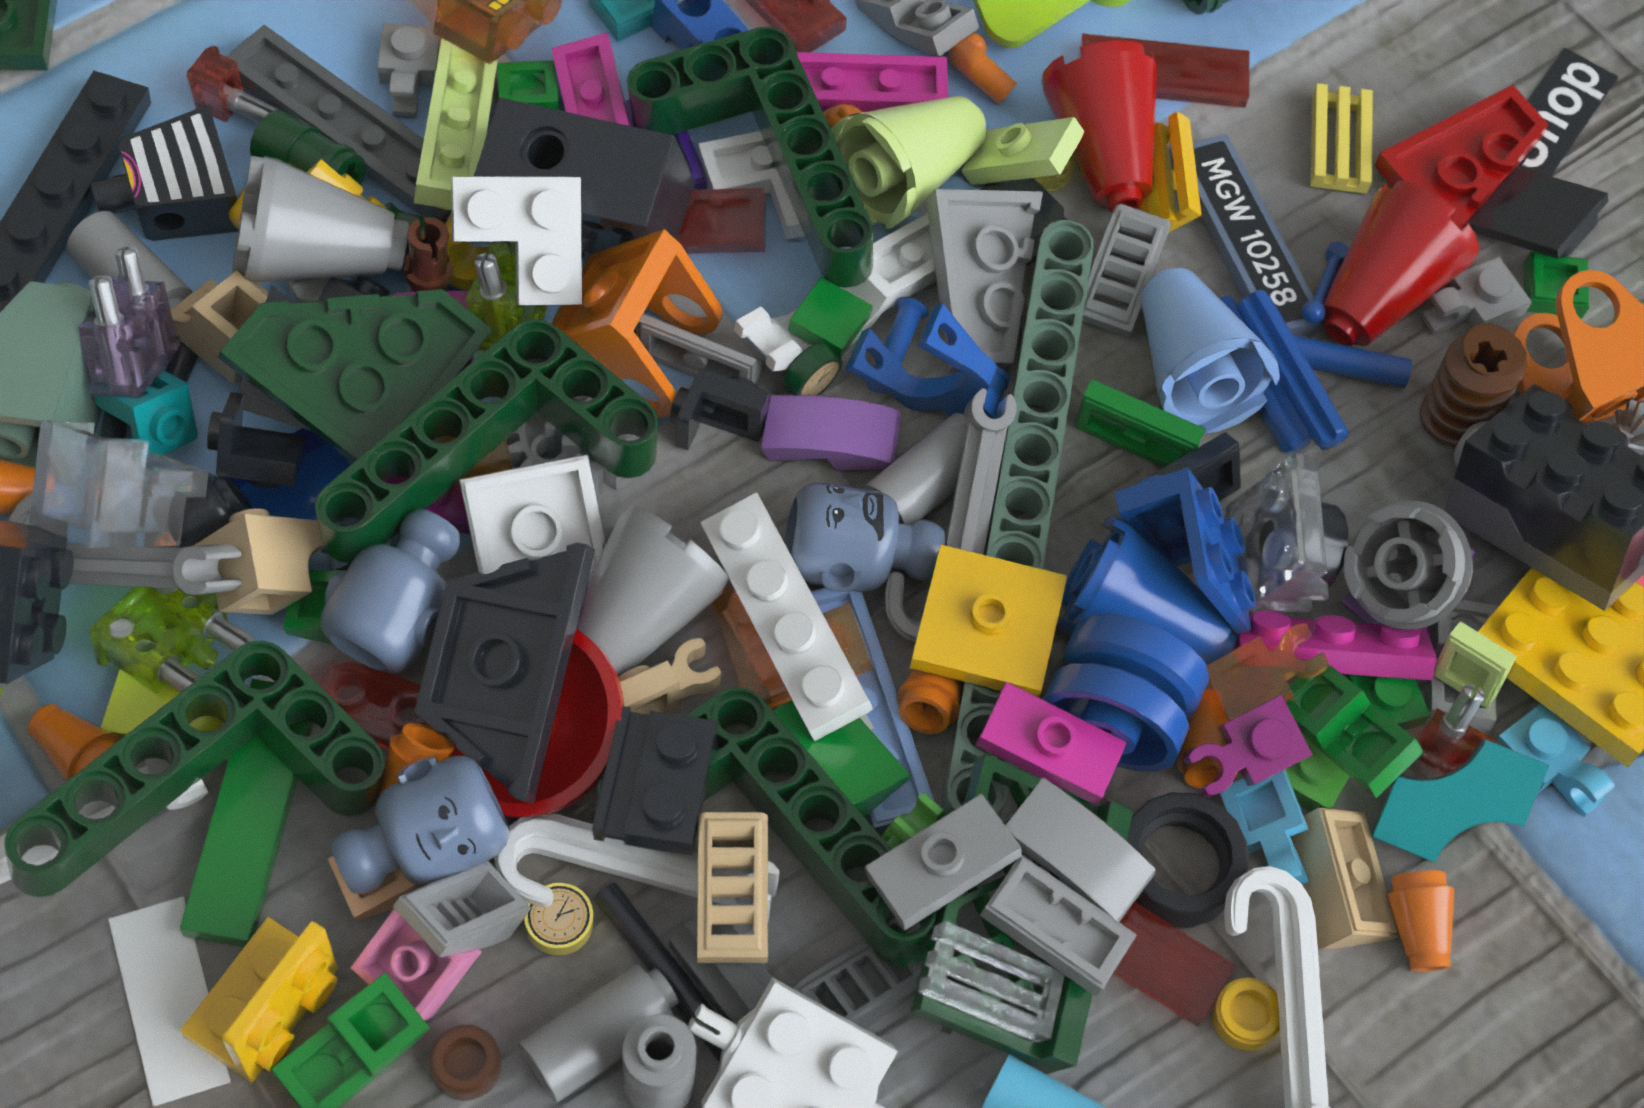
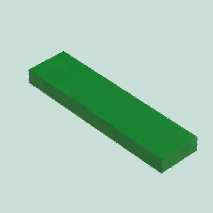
M252 678L250 688L258 690L267 689L273 686L275 682ZM299 721L292 724L289 729L297 735L310 736L314 722ZM257 735L229 757L179 928L183 937L245 947L256 933L298 777Z

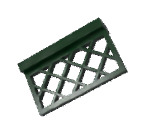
M985 753L975 759L964 804L982 794L991 806L987 796L991 781L994 780L1009 788L1019 809L1041 779ZM1061 789L1127 841L1133 810L1114 801L1095 806ZM1011 818L1003 821L1004 825H1006ZM1015 860L1003 868L1004 876L986 885L980 882L969 889L968 894L964 896L961 894L936 910L935 924L930 933L910 1012L1015 1056L1039 1071L1049 1074L1077 1066L1093 994L1043 959H1041L1038 969L1026 975L1009 939L1010 936L980 916L990 900L988 892L999 887L1016 862ZM1034 860L1032 861V862H1033L1034 864H1036L1037 866H1039V867L1041 866L1040 864H1038V863L1035 862ZM1049 871L1050 875L1059 880L1058 876ZM973 901L990 938L967 949L955 922L959 907ZM994 946L1011 983L989 994L972 957ZM949 950L952 955V958L946 960ZM954 966H957L974 1002L961 1010L936 1001L943 972ZM1036 980L1035 986H1034V989H1033L1031 983ZM1013 992H1016L1027 1015L1023 1037L1006 1031L993 1004ZM976 1012H979V1015L982 1020L975 1018L971 1015Z

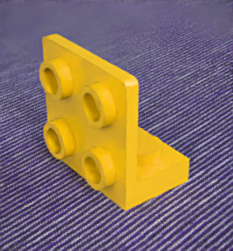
M267 917L180 1029L183 1037L251 1084L263 1068L271 1071V1068L280 1062L290 1050L294 1041V1035L290 1032L307 1010L312 1013L317 1012L326 1003L336 987L338 978L334 974L338 967L326 930L314 921H311L298 937L270 917Z

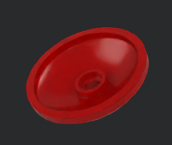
M578 629L575 632L534 804L515 799L507 792L508 789L480 766L504 816L530 818L560 811L577 802L591 791L606 771L617 720H621L622 706H624L623 692L617 673L607 655L591 638ZM453 743L454 749L451 755L465 756L457 749L456 744Z

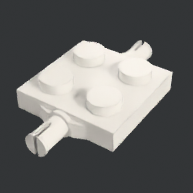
M773 977L755 1008L740 1019L738 1024L713 1012L703 1004H700L695 1011L697 1019L692 1017L688 1024V1028L692 1033L722 1049L719 1071L701 1100L703 1108H885L876 1103L878 1086L898 1052L894 1045Z

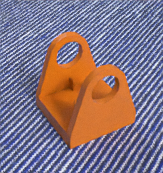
M665 229L591 254L582 269V304L561 305L551 324L564 332L619 379L635 380L652 389L660 401L645 400L654 408L658 419L670 415L676 391L634 332L645 309L648 308L669 323L696 334L714 332L723 317L722 306L682 245ZM678 294L693 300L705 311L706 317H696L683 312L671 302L668 295Z
M1585 270L1574 274L1561 286L1557 293V315L1550 313L1533 314L1524 319L1514 329L1512 334L1521 341L1527 352V369L1521 382L1518 384L1520 395L1536 384L1549 392L1559 395L1565 401L1572 404L1574 418L1585 424L1592 421L1606 420L1614 416L1617 409L1625 411L1628 400L1637 402L1644 400V305L1609 274L1596 270ZM1585 286L1595 287L1608 296L1614 307V319L1610 326L1602 328L1593 327L1578 317L1573 306V296L1576 289ZM1538 328L1547 329L1554 332L1562 340L1566 349V359L1561 367L1546 368L1537 364L1530 357L1526 347V338L1529 331Z

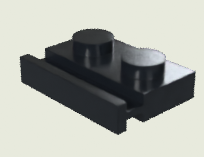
M622 706L621 720H617L592 826L594 840L604 841L605 838L623 840L624 845L692 856L698 830V816L702 811L718 735L717 721L650 711V715L631 712V707Z

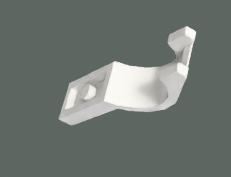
M928 213L873 243V269L871 275L865 282L855 287H840L873 306L870 318L852 344L859 339L863 330L870 328L884 311L895 306L898 298L910 297L937 281ZM759 307L737 319L733 329L740 338H748L766 357L765 364L772 371L787 370L800 353L812 346L811 343L788 331L790 318L795 311L785 316L771 318L762 307Z

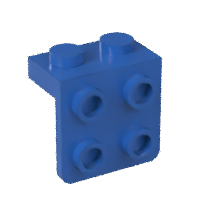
M1187 467L1166 475L1149 476L1142 479L1137 485L1116 491L1118 513L1123 520L1129 523L1176 567L1192 562L1194 576L1199 588L1237 634L1250 631L1251 624L1248 610L1256 607V599L1247 574L1244 571H1240L1237 556L1245 553L1244 538L1234 517L1225 518L1220 502L1213 488L1203 489Z

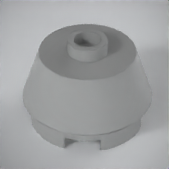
M1421 501L1393 503L1370 514L1367 517L1369 519L1356 534L1352 546H1347L1345 550L1344 574L1352 596L1357 599L1361 607L1372 618L1392 628L1404 630L1420 629L1442 620L1459 604L1467 592L1472 579L1473 561L1470 547L1462 528L1452 516L1441 508Z

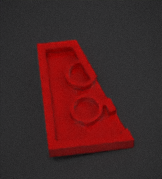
M1511 85L1381 151L1374 167L1391 187L1397 181H1408L1424 187L1446 200L1456 209L1449 219L1462 230L1540 141L1549 124L1518 89Z

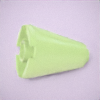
M953 96L852 114L839 120L831 128V132L872 225L880 223L885 225L883 229H890L908 219L926 201V197L935 189H939L983 146L986 139V121L980 108L972 101L963 96Z

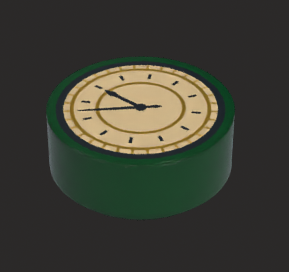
M825 343L812 345L800 353L789 365L783 376V388L790 395L819 396L836 379L842 368L843 360Z

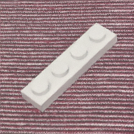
M756 492L701 521L700 523L814 741L874 710L758 493Z

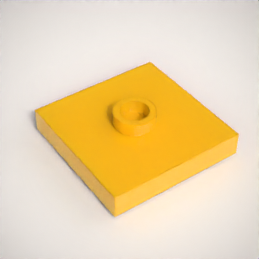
M940 545L910 668L999 691L1008 682L1039 698L1043 688L1068 575Z

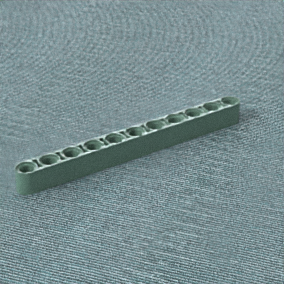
M1059 220L1049 224L1044 229L1040 238L1032 270L1011 393L1017 403V413L1014 421L1007 427L984 551L986 556L1043 569L1094 249L1093 237L1089 230L1082 224L1071 220ZM1048 306H1055L1057 308H1060L1061 310H1055L1049 308ZM1039 356H1048L1055 361H1047ZM1029 406H1038L1047 412H1036L1030 409ZM1030 458L1037 461L1040 465L1030 466L1019 459ZM1021 511L1027 513L1032 519L1020 520L1013 517L1009 512ZM963 682L958 718L955 721L941 808L945 810L944 817L962 806L958 798L967 794L977 757L986 753L1012 765V763L988 751L975 748L968 739L975 735L980 736L1001 691H992L983 686ZM992 780L987 797L993 810L1000 818L1007 799L1008 787Z

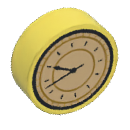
M567 883L545 885L553 892V903L549 907H540L528 903L531 909L524 918L527 936L530 942L543 953L554 956L574 953L586 944L592 934V904L587 895L574 885Z

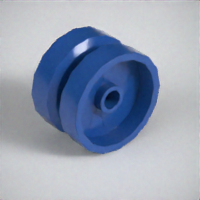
M1094 614L1078 621L1062 658L1064 667L1056 670L1043 700L1126 741L1127 743L1117 767L1133 771L1154 772L1172 767L1190 728L1187 718L1194 715L1210 679L1205 662L1191 646L1167 630L1141 619L1117 614Z

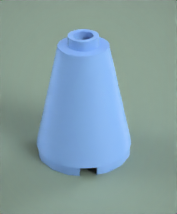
M1174 268L1160 271L1154 275L1142 291L1141 302L1160 408L1191 423L1202 426L1206 429L1205 433L1219 432L1240 424L1259 411L1267 402L1263 392L1271 380L1277 385L1280 375L1275 356L1192 271L1185 268Z

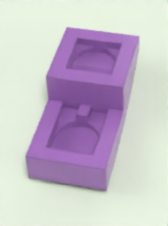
M770 395L761 449L769 461L828 459L834 471L886 469L895 461L901 414L898 409L859 400L810 395Z

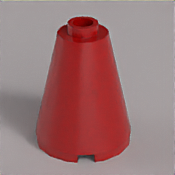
M1113 40L1092 43L1080 47L1082 58L1065 64L1062 55L1051 62L1042 74L1043 94L1055 119L1075 117L1084 130V134L1072 155L1095 203L1101 207L1108 208L1110 212H1113L1117 204L1137 209L1143 204V199L1151 194L1153 186L1157 87L1156 59L1152 51L1149 56L1145 55L1143 45L1134 41Z
M1397 181L1392 189H1388L1386 183L1376 192L1323 303L1325 308L1323 328L1334 341L1351 347L1353 344L1368 346L1433 294L1464 272L1475 261L1480 248L1476 234L1469 224L1461 232L1452 220L1449 219L1456 209L1446 200L1430 190L1408 181Z

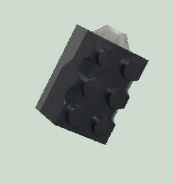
M1536 384L1532 385L1491 420L1477 422L1464 433L1454 452L1457 470L1445 507V512L1452 516L1458 524L1603 611L1610 607L1644 575V454L1640 455L1629 448L1626 434L1606 422L1592 421L1587 424L1574 418L1572 404L1565 401L1559 395L1549 392Z

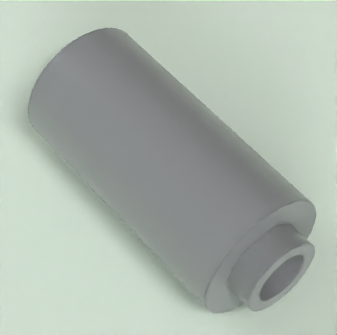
M100 211L81 221L72 231L67 241L68 255L91 278L99 275L109 276L112 279L117 304L125 311L120 293L122 283L115 252L122 247H135L138 250L145 284L150 289L152 308L156 316L160 335L164 333L170 334L171 332L165 328L166 313L193 293L192 290L112 212Z
M952 414L862 487V489L879 491L892 497L897 503L899 523L911 525L924 519L955 493L967 431L964 414Z
M635 964L520 1041L518 1047L541 1087L555 1103H558L623 1058L624 1039L630 1028L637 1021L654 1014L673 1016L670 1008L678 1004V999L672 987L658 969L654 968L646 973L641 966Z
M666 1014L650 1015L637 1021L626 1034L623 1043L624 1095L629 1108L689 1107L694 1094L696 1042L691 1030L678 1018Z

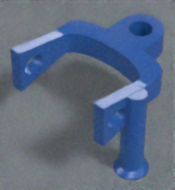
M900 297L896 300L895 304L898 312L884 344L870 328L861 332L845 370L867 381L866 387L869 390L877 393H888L909 409L916 411L941 409L950 417L954 413L964 414L968 402L982 388H985L987 393L983 405L984 413L991 419H997L998 404L1003 400L1002 395L1009 385V375L978 347L943 303L934 306L918 347L959 369L960 371L957 373L935 378H921L908 374L901 366L919 321L927 318L929 315L928 308L919 300L910 297ZM939 327L947 334L948 344L940 338L938 334ZM866 351L874 357V367L866 361Z

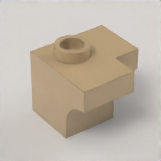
M237 270L220 284L209 279L166 313L165 328L232 385H235L242 379V376L221 361L218 355L260 303L266 302L268 291L258 283H251L245 279Z
M248 509L237 512L229 518L230 523L193 545L230 544L238 548L242 553L241 557L220 559L218 572L223 579H240L242 584L234 591L215 593L219 612L264 615H273L312 592L308 561L311 555L323 549L318 520L270 516L269 512L265 509Z

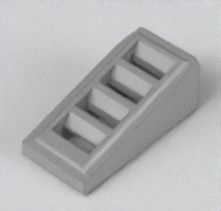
M1123 204L1115 206L1090 271L1082 322L1130 339L1142 307V291L1154 275L1171 227V223L1167 219ZM1114 252L1126 256L1128 258L1143 262L1144 265L1141 266L1133 262L1112 256L1111 253ZM1103 274L1135 284L1136 287L1133 288L1104 278ZM1097 293L1129 306L1126 311L1095 300L1094 297Z
M488 861L487 866L479 864L467 871L449 875L402 895L393 905L394 909L439 957L494 946L509 939L530 911L531 907Z

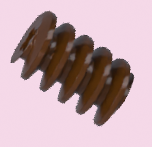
M1477 323L1468 329L1464 336L1454 340L1449 345L1419 409L1420 421L1427 433L1441 443L1457 447L1461 437L1473 424L1491 420L1506 408L1527 369V352L1521 341L1507 329L1494 324Z

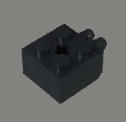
M0 520V683L8 684L53 660L55 654H58L63 647L67 623L65 616L59 614L62 589H66L69 585L74 566L73 552L66 549L68 530Z

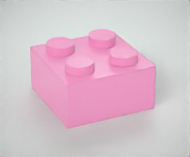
M394 909L351 966V969L368 985L383 973H386L424 1021L433 1018L482 951L476 949L439 957Z

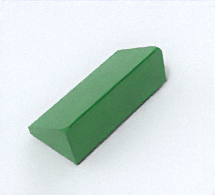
M792 699L774 710V713L864 817L912 778L860 717L814 741Z

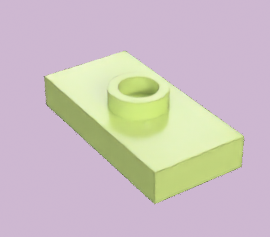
M1075 117L1029 124L1017 123L1009 127L986 130V139L983 146L965 163L961 172L971 185L1059 175L1080 142L1084 130Z

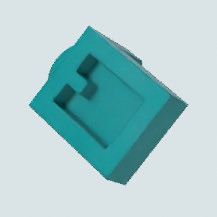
M144 360L135 364L138 381L130 387L112 388L109 385L107 376L103 380L99 379L92 382L91 386L96 406L130 425L137 455L145 461H151L196 440L198 431L188 384L151 362Z

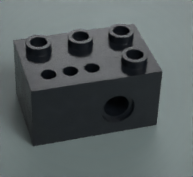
M500 97L474 173V177H581L582 259H588L592 253L665 229L673 238L678 240L695 185L674 135Z

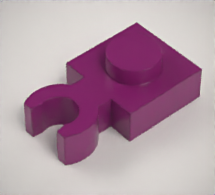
M1280 695L1218 726L1217 728L1226 743L1225 745L1203 744L1189 750L1182 759L1185 765L1200 761L1202 758H1207L1215 764L1217 769L1215 779L1198 789L1201 796H1211L1227 790L1233 783L1236 772L1239 770L1246 784L1252 786L1313 754L1285 700Z

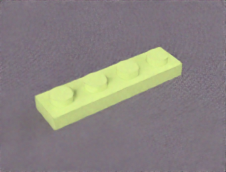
M442 37L416 181L414 203L451 210V177H474L487 135L499 47Z

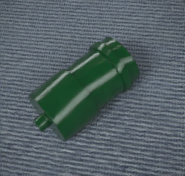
M275 110L268 113L254 130L251 139V156L277 158L305 172L322 159L341 176L347 173L360 185L363 182L366 170L365 161L352 147L332 141L323 136L317 128L283 110Z

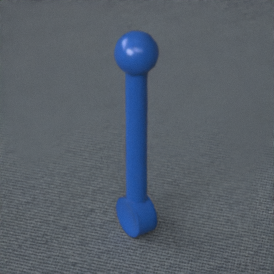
M1332 242L1325 252V258L1328 263L1312 301H1308L1302 307V317L1308 323H1319L1325 317L1323 303L1338 267L1342 265L1349 250V247L1341 242Z

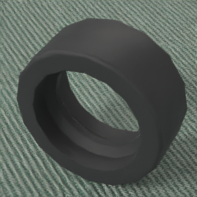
M1170 792L1148 800L1132 815L1127 842L1142 855L1146 839L1160 827L1183 826L1201 834L1214 847L1219 858L1220 871L1215 883L1206 892L1198 895L1176 894L1161 887L1151 878L1132 906L1143 917L1166 927L1193 928L1214 920L1225 909L1226 894L1234 880L1246 873L1249 867L1247 841L1237 820L1219 803L1196 793Z

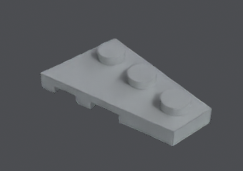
M935 189L926 197L939 302L947 307L978 347L998 367L1005 369L1014 362L1025 296L1021 293L1026 263L1032 258L1035 240L1030 237L1034 215L1040 211L1043 192ZM944 332V340L948 344V336ZM948 364V370H959Z

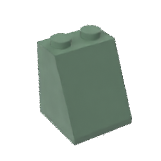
M30 281L0 312V459L45 469V471L58 472L59 483L80 486L103 410L96 406L91 386L92 382L102 379V377H98L96 369L97 360L102 353L94 323L96 313L89 289L71 282L47 284Z

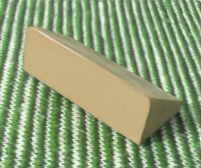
M1317 808L1304 815L1309 830L1290 838L1309 878L1310 883L1302 886L1312 901L1316 920L1317 946L1322 949H1336L1391 941L1398 938V929L1386 895V886L1365 813Z

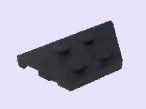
M571 544L566 546L567 551L533 561L526 557L502 564L499 569L492 573L481 574L475 572L447 580L414 711L437 732L444 734L455 743L457 749L465 756L474 759L479 766L483 767L508 789L507 792L515 799L534 804L595 553V549L588 544Z

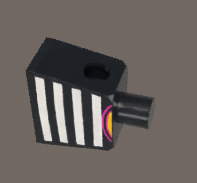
M209 105L123 137L118 146L126 173L90 182L98 211H109L117 214L136 209L146 239L157 241L239 232L229 219L230 208L237 201V196Z

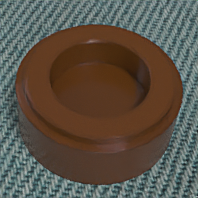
M459 1025L452 1027L442 1033L431 1048L429 1067L432 1078L438 1089L450 1098L462 1101L477 1099L494 1087L501 1073L502 1063L499 1047L492 1035L478 1026Z

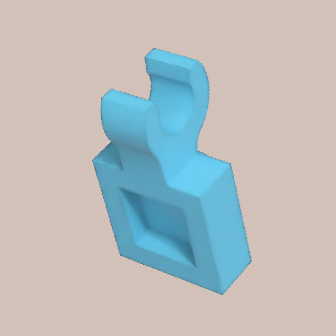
M1541 703L1499 735L1495 741L1496 744L1550 765L1538 794L1552 783L1562 793L1569 805L1583 817L1604 801L1603 796L1615 786L1612 780L1600 768L1580 761L1591 747L1564 720Z
M1284 769L1252 786H1248L1244 778L1233 782L1227 790L1220 793L1227 812L1237 820L1247 841L1248 854L1263 848L1269 866L1287 871L1302 885L1310 883L1301 858L1290 838L1309 829L1286 770Z

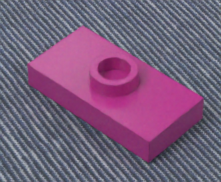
M1006 682L978 738L976 746L1040 778L1044 777L1052 784L1096 806L1103 798L1127 742Z

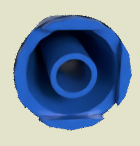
M1114 514L1106 518L1101 526L1111 532L1102 544L1092 538L1089 540L1067 577L1061 602L1067 609L1064 617L1058 616L1055 630L1072 636L1077 622L1094 614H1117L1141 619L1167 630L1191 646L1205 662L1207 669L1211 665L1218 668L1221 667L1230 656L1237 641V634L1231 631L1232 627L1203 591L1129 523Z

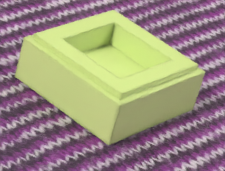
M1460 621L1447 638L1435 664L1433 676L1459 692L1467 684L1475 685L1470 699L1473 698L1478 688H1481L1485 694L1481 706L1487 709L1497 697L1517 656Z

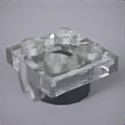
M1295 452L1225 507V518L1234 517L1244 538L1245 553L1237 555L1239 570L1247 574L1256 599V607L1248 610L1250 615L1262 610L1309 612L1313 609L1312 600L1325 601L1329 598L1328 588L1336 581L1344 565L1349 532L1345 515L1337 505L1321 502L1317 458Z

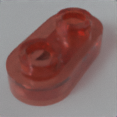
M344 662L329 668L317 683L378 746L389 749L391 738L394 735L401 734L406 724L420 723L428 725L420 716L409 722L398 718L404 709L416 707L421 687L419 684L372 669L357 662ZM353 685L360 688L359 693L353 698L343 699L337 696L338 692L345 686Z

